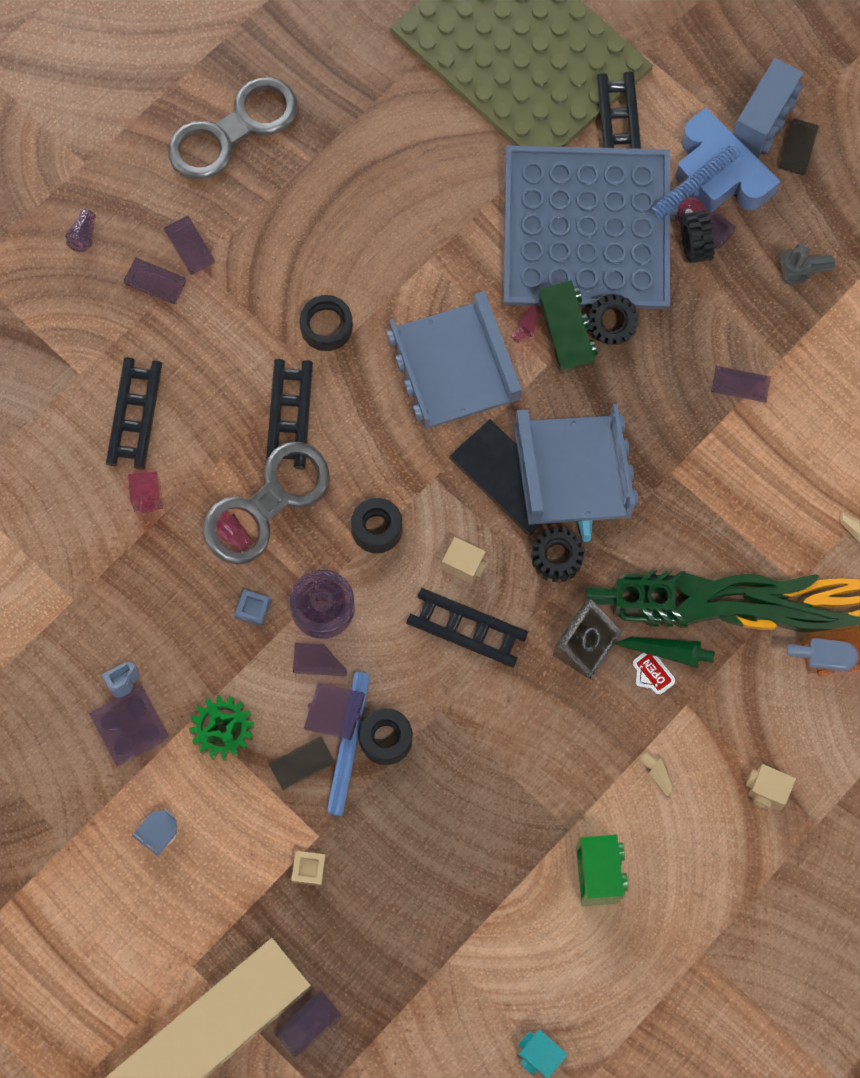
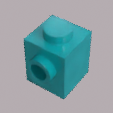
M540 1029L535 1035L529 1031L518 1044L522 1049L518 1054L522 1059L519 1064L532 1076L537 1072L543 1078H549L568 1055Z

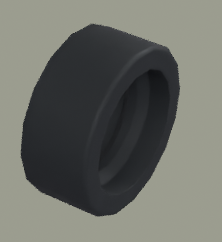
M321 295L314 297L305 304L300 313V330L303 339L309 346L319 351L339 349L347 343L352 335L353 317L350 308L342 299L335 296ZM322 310H333L342 317L343 325L341 330L335 335L329 337L319 336L311 330V317Z

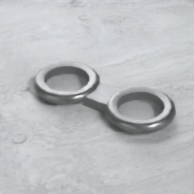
M271 77L257 78L246 83L237 93L234 101V112L216 124L207 121L191 122L182 126L173 134L168 149L169 159L174 169L184 177L194 180H205L219 175L229 165L233 155V147L253 135V133L261 136L275 135L284 131L294 121L298 106L293 90L283 81ZM260 90L278 92L287 103L285 113L272 123L254 121L245 111L247 99L253 93ZM200 133L212 135L219 141L222 149L219 158L213 164L207 167L196 168L182 160L180 148L188 137Z
M302 442L282 444L274 449L266 460L264 470L266 484L250 499L242 497L224 498L214 504L207 513L203 526L205 542L212 554L223 562L235 565L250 563L260 557L267 548L271 534L269 521L285 506L293 508L310 507L320 501L328 490L330 473L328 463L317 449ZM288 454H300L312 461L317 470L318 479L316 487L310 494L295 496L282 489L278 482L276 471L278 463L283 457ZM230 509H239L246 511L253 517L257 524L258 537L250 550L237 553L228 550L220 543L216 534V524L223 512Z

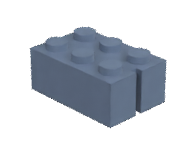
M774 58L738 118L733 135L758 159L762 153L768 154L774 143L776 133L781 132L787 120L786 117L789 112L792 113L799 100L798 96L804 84L800 83L804 72L777 58Z

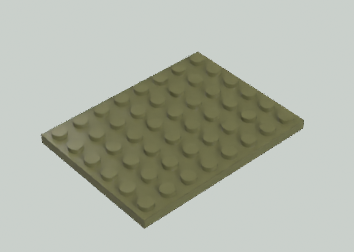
M421 0L390 26V33L514 146L566 147L601 116L597 83L598 74L607 73L608 82L624 81L625 72L633 71L636 85L653 67L651 62L581 0ZM625 92L609 93L610 107L616 101H618L625 94Z

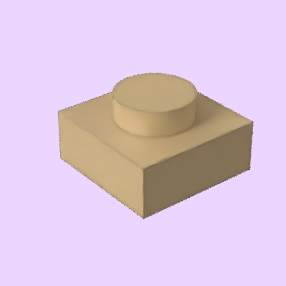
M295 851L292 883L322 886L326 855Z

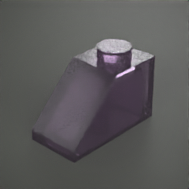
M320 991L300 1008L275 1035L293 1057L296 1058L339 1021L342 1015L326 995Z

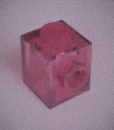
M157 471L128 474L130 502L134 512L149 513L163 509L161 482Z

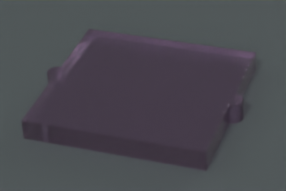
M318 683L312 703L308 704L310 710L304 729L352 740L357 720L361 719L360 711L365 693Z

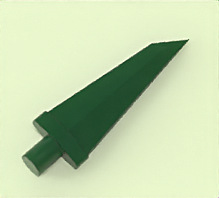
M630 637L613 643L617 646L685 664L693 668H698L699 661L713 663L715 655L714 651L702 650L700 641Z

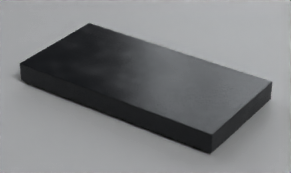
M489 419L450 455L449 459L530 536L542 524L529 525L517 444Z

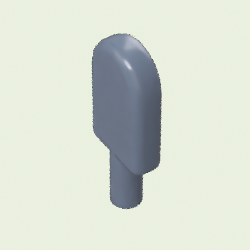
M813 638L810 641V647L788 644L786 651L787 656L809 658V667L834 671H849L853 669L859 658L858 651L851 643Z

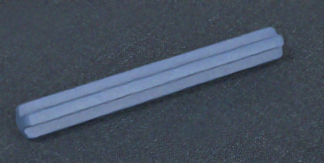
M356 672L354 674L327 808L328 814L333 816H342L344 812L370 681V675L363 672Z

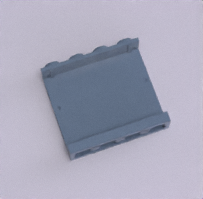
M485 291L474 294V302L472 304L396 327L394 319L389 320V331H386L390 347L395 346L398 355L395 356L399 372L404 371L407 378V380H404L408 397L413 396L416 404L412 406L417 421L422 420L424 429L520 400L522 389Z
M613 404L610 416L530 421L528 410H517L514 430L529 525L631 518L634 507L638 506L637 490L632 489L631 481L634 478L632 464H628L627 461L629 443L627 439L624 440L623 438L625 420L623 415H619L618 404Z

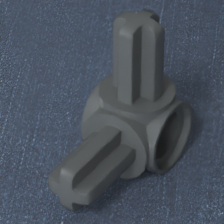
M798 243L796 248L785 251L780 255L784 282L789 285L800 284L808 280L811 273L833 271L835 269V258L833 255L809 257V247H804L803 243Z

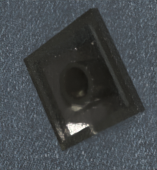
M587 598L555 645L553 656L583 676L591 679L622 632L592 599Z

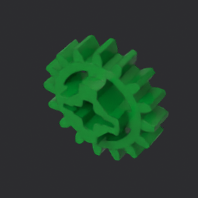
M217 695L216 703H212L209 698L206 699L207 707L204 709L197 706L196 709L200 715L198 717L191 716L190 718L191 722L196 724V726L189 728L190 734L197 735L192 740L194 746L202 744L199 750L200 753L203 755L209 750L212 760L217 757V754H221L223 761H227L228 753H232L237 758V749L239 747L243 750L248 749L244 742L245 739L253 740V734L248 732V730L255 728L254 722L246 721L252 716L250 710L242 712L244 703L241 701L235 706L232 696L227 699V702H223L221 695ZM219 710H228L233 713L227 715L224 713H220ZM210 716L208 726L203 728L205 719ZM219 723H223L226 726L227 731L225 733H221L218 730L217 725ZM242 725L239 737L234 740L235 731ZM217 741L224 743L225 746L220 747L210 743Z

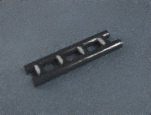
M625 72L624 81L608 82L607 73L598 74L597 83L603 147L614 148V145L630 144L631 149H641L634 72ZM625 92L627 107L611 108L609 93ZM628 118L629 133L613 134L612 119Z
M126 357L123 361L106 464L117 466L118 457L135 459L134 468L145 469L163 363L152 361L150 369L134 368L135 360ZM132 379L148 380L146 395L129 394ZM127 405L144 406L141 422L125 420ZM123 431L139 433L137 448L120 446Z
M274 360L266 460L273 450L279 446L280 432L296 433V442L307 444L313 370L312 361H302V368L300 370L285 369V360ZM284 380L300 381L299 396L283 395ZM282 406L298 407L297 422L281 421ZM288 454L282 458L294 460L295 469H305L306 457L303 455Z
M421 588L417 598L425 601L419 617L410 613L406 622L407 625L514 668L518 657L510 654L516 639L525 642L529 631ZM436 606L452 612L446 627L430 622ZM462 617L479 623L473 638L456 632ZM489 628L506 634L500 649L483 643Z

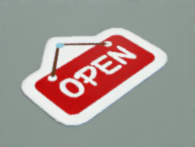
M643 653L633 661V666L637 670V686L650 688L656 694H662L674 685V676L658 657Z

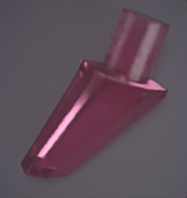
M535 305L528 308L517 323L519 329L511 335V338L517 344L526 336H534L539 314Z

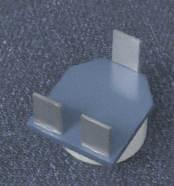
M167 809L152 812L136 832L133 833L132 837L156 856H159L165 847L176 838L178 831L177 820L174 819V815Z

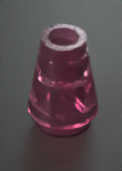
M225 511L220 515L216 524L217 536L240 552H243L250 546L253 540L234 513L231 515L228 511Z

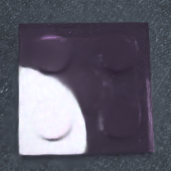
M142 685L132 690L126 696L119 697L89 713L117 767L170 739Z

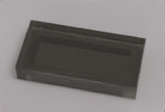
M793 118L779 169L805 175L819 125Z
M322 736L270 762L269 766L282 791L334 765L335 761Z

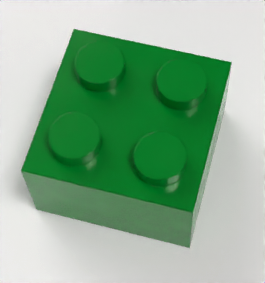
M617 834L581 837L576 845L582 907L618 904L624 897L625 892L628 891L627 874L621 873L622 861H625L623 842L618 843Z

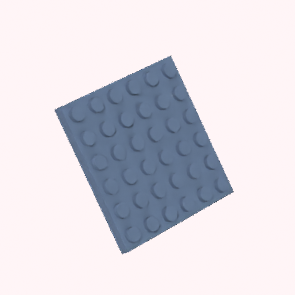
M506 145L503 306H541L538 298L539 289L572 280L573 286L579 287L582 297V303H579V307L591 308L593 303L602 296L617 294L630 299L636 306V309L669 310L670 214H666V217L663 216V219H659L652 207L657 205V202H660L667 194H670V150Z

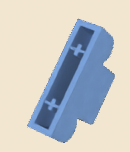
M704 108L688 121L681 143L683 149L689 154L679 162L675 178L681 184L696 173V171H699L712 158H715L728 145H734L741 153L740 157L734 159V162H731L730 165L728 164V167H725L724 170L721 169L718 175H715L714 178L712 177V180H709L708 183L705 182L702 188H699L698 191L696 190L690 196L696 199L707 211L713 212L734 194H737V202L742 208L756 210L777 193L781 181L707 108Z

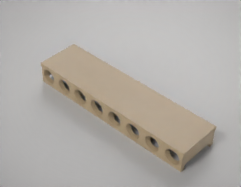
M271 938L105 1078H207L311 990V985L273 938Z

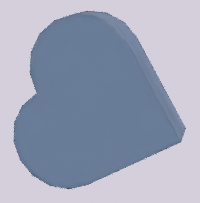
M127 662L102 674L112 695L119 698L126 696L132 691L133 683L138 680L140 674L134 663Z

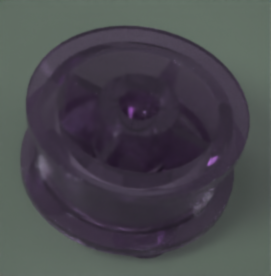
M315 570L303 575L295 583L290 594L292 618L296 626L310 637L327 639L339 635L350 625L355 612L354 594L350 584L344 577L330 570ZM320 602H326V603H327V604L324 605V606L318 605V603H320Z

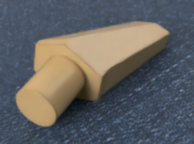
M842 512L840 523L860 542V520Z
M646 752L640 759V762L651 769L649 775L652 776L666 796L669 797L674 787L664 759L661 757L657 760Z

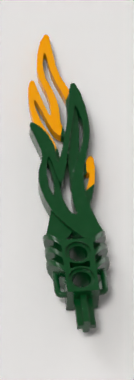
M651 570L647 574H623L620 579L616 580L613 588H586L585 595L586 605L613 606V615H620L622 620L644 622L651 627H659V624L664 627H673L674 624L680 628H688L689 625L720 619L733 625L758 630H774L777 626L800 632L831 633L860 628V610L841 613L813 608L847 607L860 604V596L831 597L860 591L859 579L818 580L819 575L814 574L786 581H777L760 575L740 574L713 581L686 573L687 571H680L676 575H670L672 571H665L661 575H655L658 570ZM737 586H754L760 588H739ZM843 586L811 595L802 604L784 600L826 587ZM675 589L687 598L677 609H675ZM627 592L632 593L636 597V602H627L623 598V594ZM652 594H661L665 599V603H656L652 599ZM733 595H744V599L754 602L723 601L707 603L717 598Z

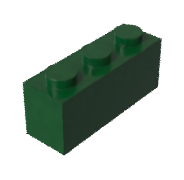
M572 280L539 289L538 298L560 374L593 365L594 357L598 356L594 340L589 341L586 331L590 329L586 313L581 314L579 303H582V297L579 287H574Z

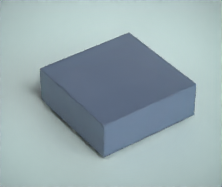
M243 589L234 615L235 619L263 627L272 601L271 597Z

